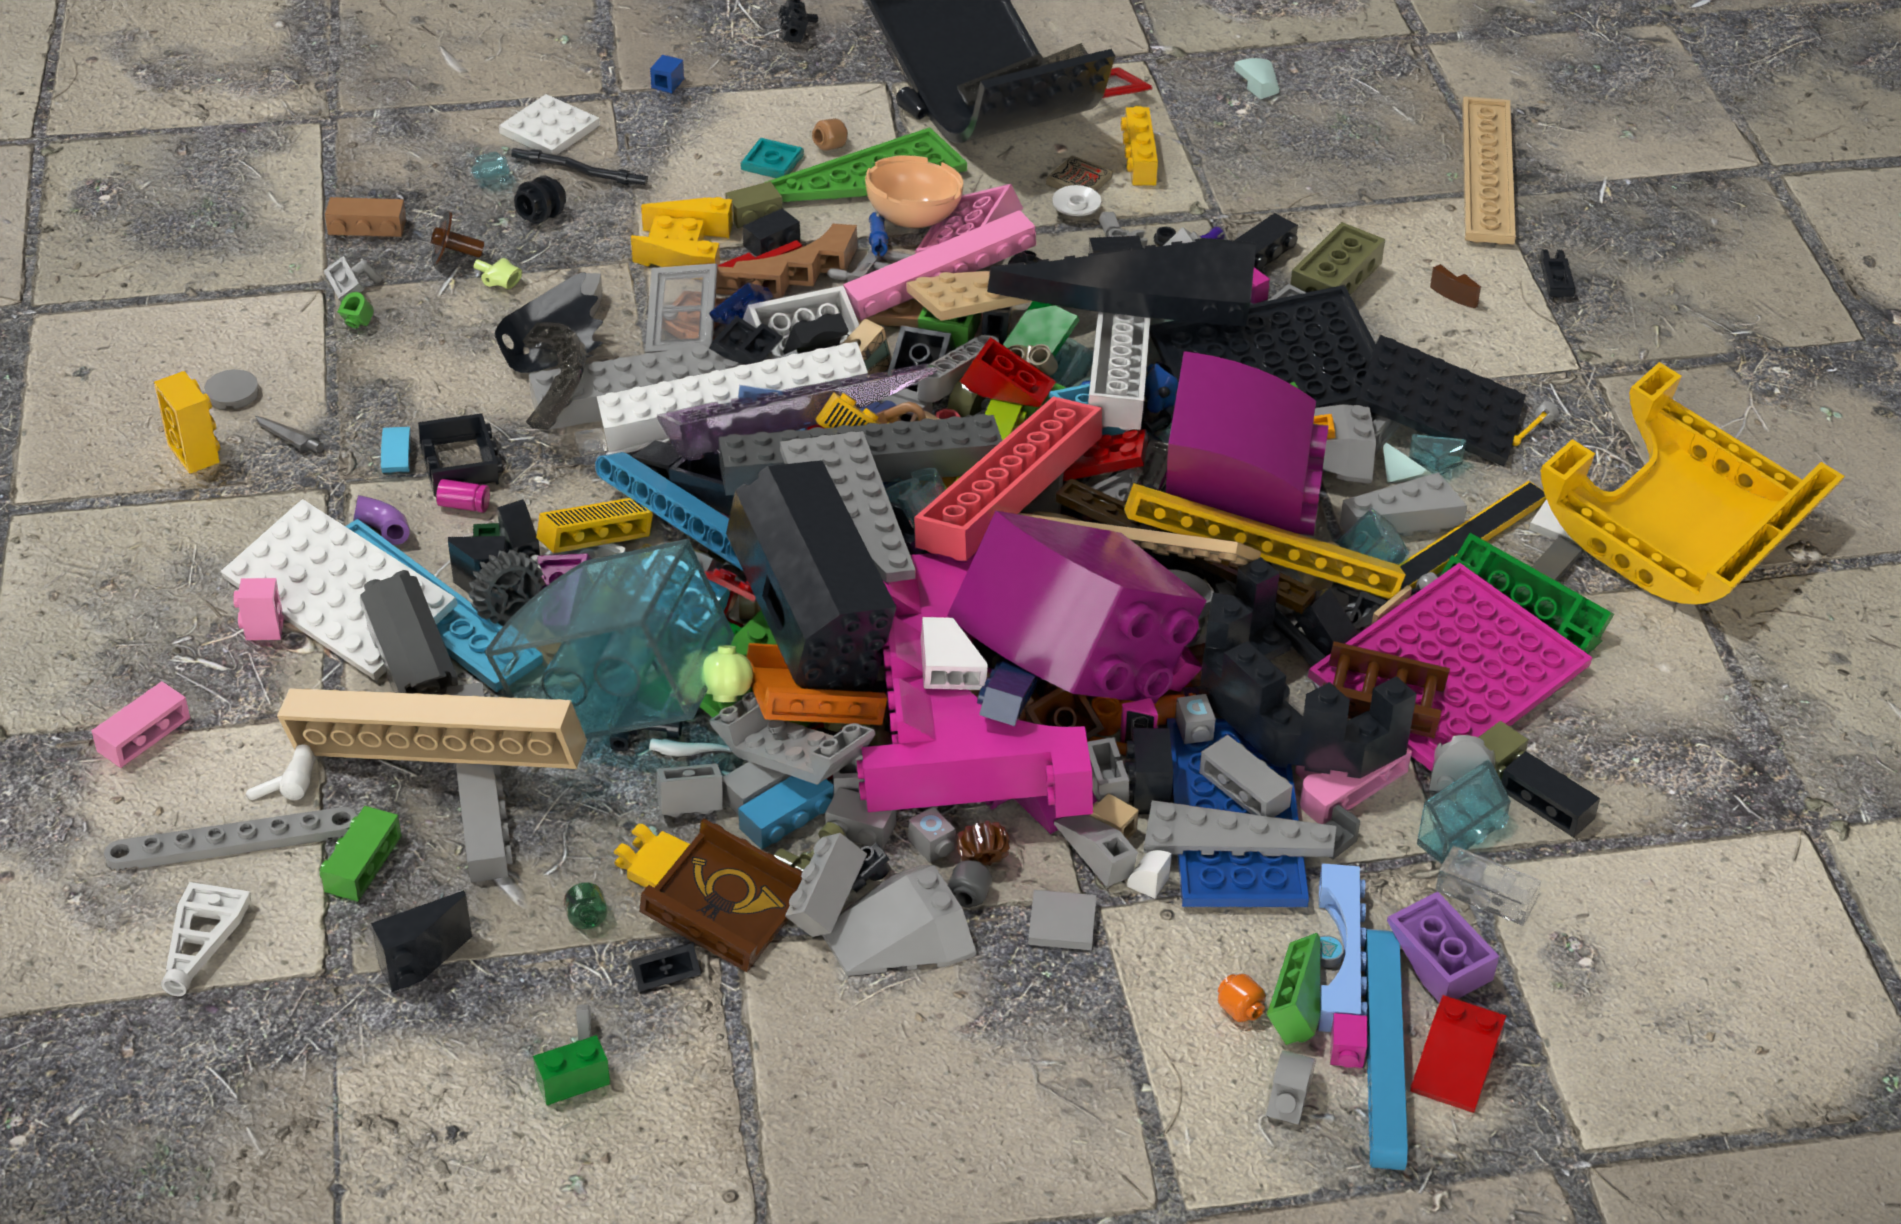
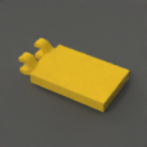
M639 823L632 830V834L637 836L632 844L640 850L635 853L631 847L621 843L614 850V854L619 856L614 863L617 867L627 870V879L645 888L648 885L655 887L690 844L664 831L655 836L646 825Z

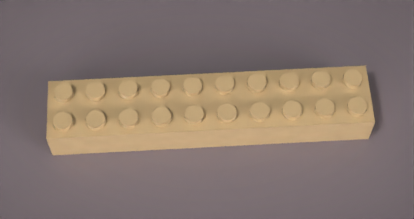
M290 688L277 715L294 750L298 745H308L314 756L577 769L587 743L571 700Z

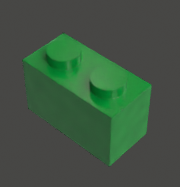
M597 1035L533 1056L536 1082L546 1106L610 1085L608 1059Z

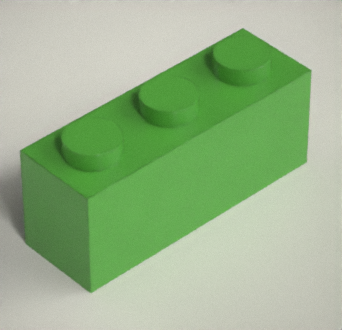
M368 806L363 807L359 815L352 819L344 837L337 841L335 850L329 859L325 860L321 865L320 877L322 878L324 892L359 902L402 836L397 814Z

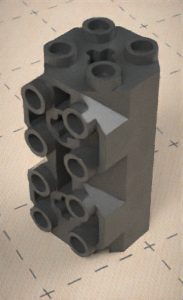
M402 570L396 572L392 577L383 580L374 579L368 581L364 585L365 591L360 594L361 607L367 619V628L374 646L378 648L386 667L387 678L393 693L446 694L447 687L458 686L457 674L417 576H410L409 571Z

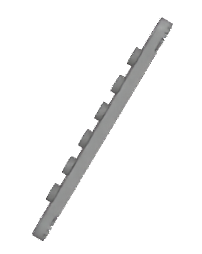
M338 807L121 839L110 843L104 850V856L108 867H111L112 870L116 869V871L122 869L124 871L125 868L130 869L137 866L139 869L326 841L328 838H341V836H344L350 827L352 819L357 815L351 808ZM342 818L344 820L347 818V821H349L344 825L335 824V821L338 822V819L342 820ZM118 851L120 853L122 851L126 853L127 851L128 853L125 857L115 858V853L118 854Z

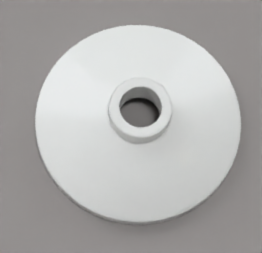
M1071 185L1057 190L1053 195L1052 202L1055 209L1059 212L1079 217L1096 212L1101 206V197L1092 188Z

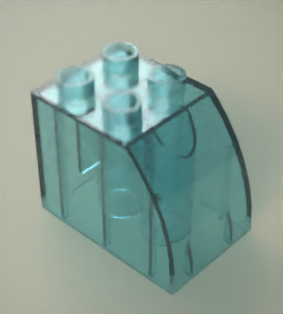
M689 539L583 561L550 583L522 606L496 634L485 650V654L509 698L571 700L585 737L589 739L693 719L708 690L704 676L705 658L709 654L718 651V646L731 645L735 635Z

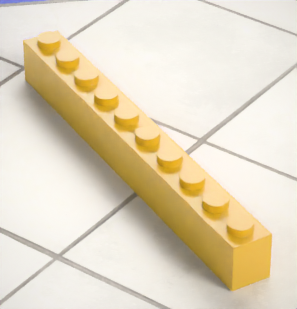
M1133 483L1124 508L1128 519L1181 535L1239 542L1261 551L1260 557L1265 561L1391 599L1399 592L1405 577V573L1397 564Z

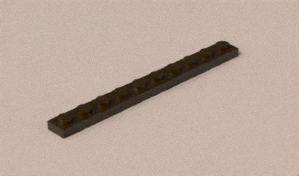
M1072 478L1056 492L1055 502L1101 523L1173 533L1128 519L1124 511L1125 502ZM1169 553L1235 584L1237 582L1238 568L1241 566L1231 564V561L1221 560V563L1206 561L1202 557L1195 556V559L1179 557L1178 554ZM1280 573L1276 603L1302 614L1316 598L1317 589Z

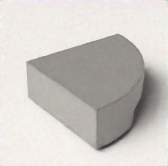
M589 1004L577 1005L578 1041L592 1037L591 1006Z

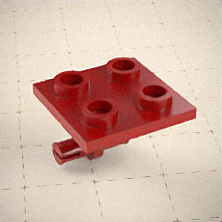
M715 568L714 571H704L703 577L731 590L727 605L715 623L725 619L743 628L744 624L729 618V614L738 595L757 602L749 582L736 581L737 575L723 568L720 570Z

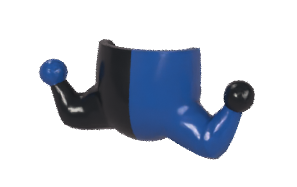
M1160 362L1150 364L1147 367L1144 396L1148 401L1147 408L1151 413H1158L1168 406H1175L1179 382L1173 376L1171 368Z

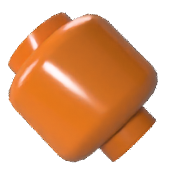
M1231 974L1219 985L1218 1003L1235 1021H1253L1263 1014L1266 993L1249 975Z

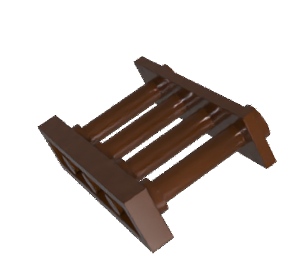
M1333 642L1328 665L1337 667L1333 685L1350 700L1349 719L1370 711L1373 688L1376 685L1377 677L1390 680L1397 676L1405 684L1424 688L1421 705L1415 704L1410 733L1435 738L1442 710L1432 708L1436 691L1444 692L1450 668ZM1348 670L1366 674L1362 691L1344 687Z

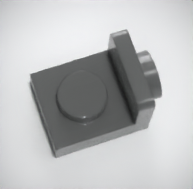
M1340 805L1333 808L1332 818L1326 823V825L1336 826L1333 857H1330L1332 860L1356 843L1359 834L1360 820Z

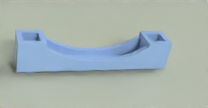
M1323 863L1321 866L1319 908H1325L1331 915L1339 930L1344 946V961L1338 974L1329 985L1321 986L1318 1031L1331 1032L1334 1013L1367 1015V1002H1361V996L1366 995L1367 978L1361 976V971H1365L1366 952H1361V946L1365 947L1366 928L1360 927V922L1365 921L1366 904L1360 903V898L1364 899L1365 880L1360 879V866Z

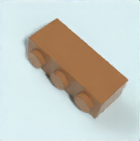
M330 197L325 212L328 235L402 237L407 220L404 199Z

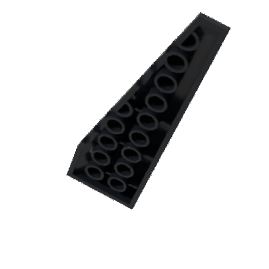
M1200 238L1195 239V242L1182 243V241L1171 242V245L1156 247L1155 244L1136 250L1125 248L1088 253V256L1075 257L1073 255L1054 261L1043 259L1038 260V263L1031 264L1021 262L991 266L987 292L1040 303L1112 314L1246 326L1251 303L1256 243Z

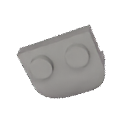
M1456 735L1452 737L1451 742L1444 745L1439 743L1434 752L1429 790L1490 798L1495 775L1494 750L1490 751L1485 747L1482 739L1470 735Z

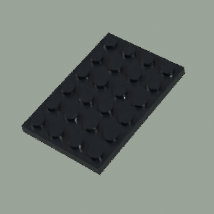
M1380 335L1355 405L1369 407L1371 412L1504 466L1509 457L1526 395L1516 389L1508 388L1489 378L1472 373L1465 368L1450 364L1441 358L1421 352L1417 348L1397 342L1393 338Z

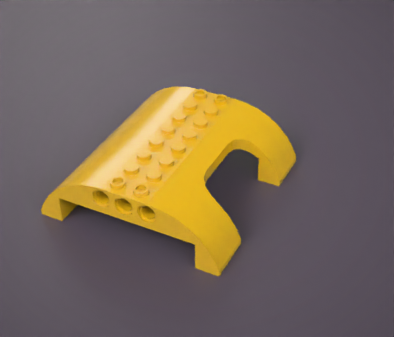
M1659 362L1639 379L1629 391L1633 417L1646 444L1649 462L1619 489L1613 492L1603 491L1587 477L1595 453L1572 439L1542 465L1540 470L1545 497L1559 524L1590 555L1642 589L1665 600L1681 604L1710 603L1729 594L1843 481L1845 476L1820 462L1803 480L1673 400L1682 375Z

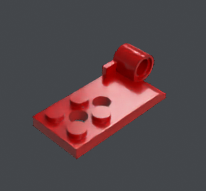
M1132 429L1123 434L1112 436L1108 434L1102 435L1091 448L1064 471L1063 481H1067L1070 478L1077 479L1144 466L1149 439L1146 429L1138 431Z

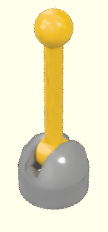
M1550 401L1542 402L1535 411L1536 419L1518 436H1514L1512 445H1520L1521 439L1540 422L1541 424L1553 422L1559 416L1558 408Z

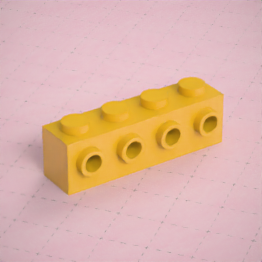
M1142 106L1126 107L1125 117H1121V131H1123V145H1125V158H1127V172L1131 174L1132 186L1156 185L1158 159L1149 107Z

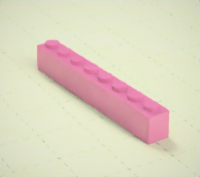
M1018 210L843 285L854 313L861 321L912 299L913 297L907 292V282L915 281L919 277H935L943 272H975L1036 246L1035 225Z

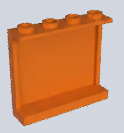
M748 644L746 657L751 662L754 673L751 688L765 720L882 725L887 703L885 693L803 689L794 682L778 645Z

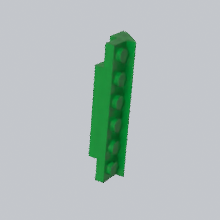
M1469 533L1456 557L1453 555L1450 557L1440 576L1452 567L1461 563L1587 654L1603 641L1600 638L1615 615L1472 533Z

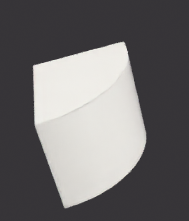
M1161 850L1146 853L1130 875L1127 887L1155 899L1169 879L1172 853Z

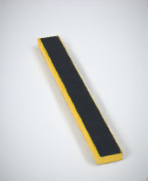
M1527 481L1400 563L1399 566L1405 573V577L1399 592L1407 585L1412 587V589L1416 588L1417 580L1424 574L1429 572L1438 574L1443 571L1452 555L1456 557L1469 533L1487 542L1542 506L1546 501L1544 490Z

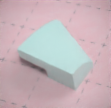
M1250 58L1235 62L1234 70L1247 80V89L1260 100L1279 93L1276 75L1269 60Z

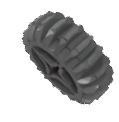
M499 550L497 558L494 555H489V562L487 564L480 562L482 569L480 572L473 571L476 580L469 582L473 590L468 594L473 600L471 602L472 607L482 619L490 618V621L494 624L499 623L505 627L507 623L510 626H515L517 619L525 622V615L527 613L534 615L532 608L534 605H541L538 597L545 595L541 587L546 584L542 578L544 573L538 567L536 561L529 558L525 553H517L514 550H509L506 553Z

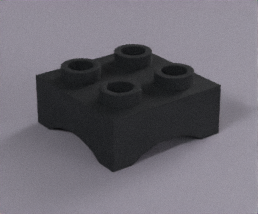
M841 313L834 315L824 314L816 320L797 322L792 327L784 347V355L794 350H797L798 354L840 345L842 336L847 335L849 331Z

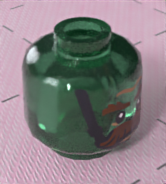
M590 882L576 884L564 896V907L568 920L575 928L582 930L592 929L599 926L607 917L608 906L602 889L596 884Z

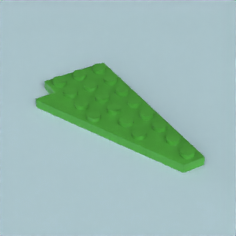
M929 127L770 181L782 196V202L868 196L865 186L868 168L871 169L875 166L876 161L887 157L904 155L926 157L928 162L940 166L943 162L954 168L958 173L967 171V162Z

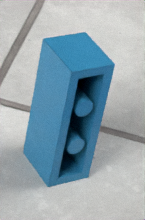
M791 776L738 808L739 829L763 850L769 845L777 843L782 837L795 829L803 827L808 821L818 815L824 814L834 797V786L827 779L817 785Z

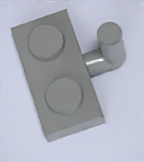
M344 256L324 270L341 302L349 293H361L364 290L358 278V275L362 272L375 284L380 283L383 279L367 260H361L352 267Z

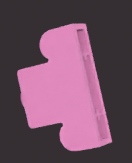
M1407 748L1406 755L1362 778L1347 777L1348 772L1331 770L1330 774L1304 771L1305 766L1296 765L1295 773L1304 780L1300 800L1301 809L1318 824H1326L1331 820L1332 811L1335 806L1340 805L1348 811L1407 773L1412 751Z

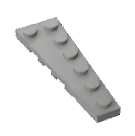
M1152 800L1144 853L1161 850L1172 854H1183V850H1199L1201 855H1214V851H1232V855H1244L1245 852L1256 851L1260 852L1263 856L1333 857L1336 826Z

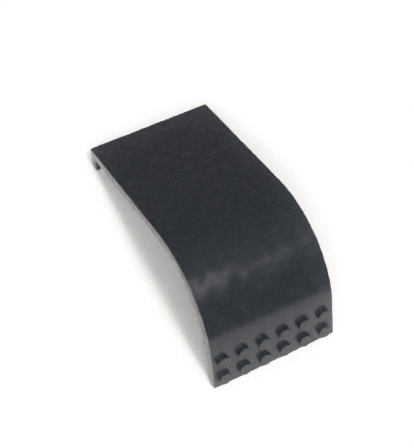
M866 0L912 88L916 90L925 105L929 119L940 133L951 142L963 143L1088 111L1098 105L1105 93L1116 56L1112 49L1046 65L1010 0Z

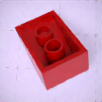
M991 337L960 380L969 391L977 393L981 397L1033 407H1040L1056 383L1055 380Z
M1442 995L1411 1084L1410 1092L1474 1113L1499 1047L1507 1015Z

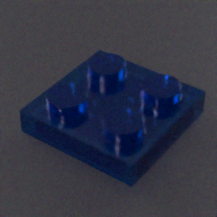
M747 283L710 311L709 315L714 322L728 325L736 315L743 319L748 305L768 301L773 295L767 287Z

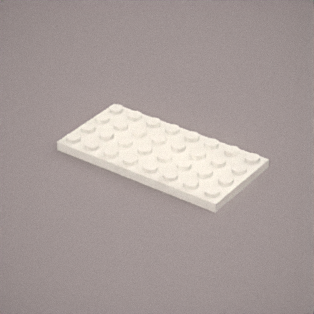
M303 499L220 571L224 579L237 588L240 586L241 578H276L284 619L375 681L387 670L378 648L374 646L367 628V619L361 607L360 594L365 591L364 585L368 581L374 579L383 580L392 577L396 572L402 570L409 571L410 576H417L436 625L458 605L454 596Z

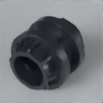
M546 175L522 183L514 196V205L517 213L524 220L534 224L542 223L549 217L559 216L566 203V193L561 183Z

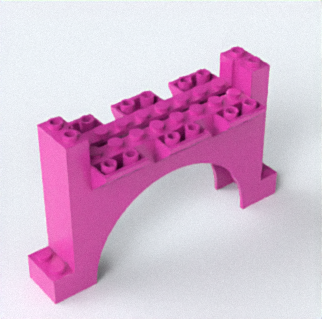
M932 553L910 555L915 567V579L887 583L884 581L896 605L887 644L883 646L885 670L891 669L885 671L887 689H893V691L887 692L889 710H895V713H889L891 732L897 731V734L891 735V745L862 747L863 760H857L858 779H865V782H859L860 801L867 800L868 812L1047 796L1048 806L1054 805L1056 818L1093 814L1092 767L1085 726H1046L1019 719L1016 725L1012 726L980 716L979 713L982 705L977 704L978 698L970 690L924 689L921 654L923 617L949 618L947 616L975 554L967 561H958L949 556ZM961 628L971 642L976 639Z

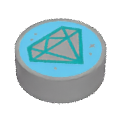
M1320 936V966L1333 967L1338 965L1343 958L1344 946L1342 942L1333 936Z

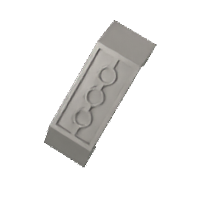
M753 692L745 694L740 701L722 709L718 715L709 720L714 730L738 758L817 785L862 755V747H867L875 736L874 729L856 723L846 725L842 731L832 736L789 721L765 720Z

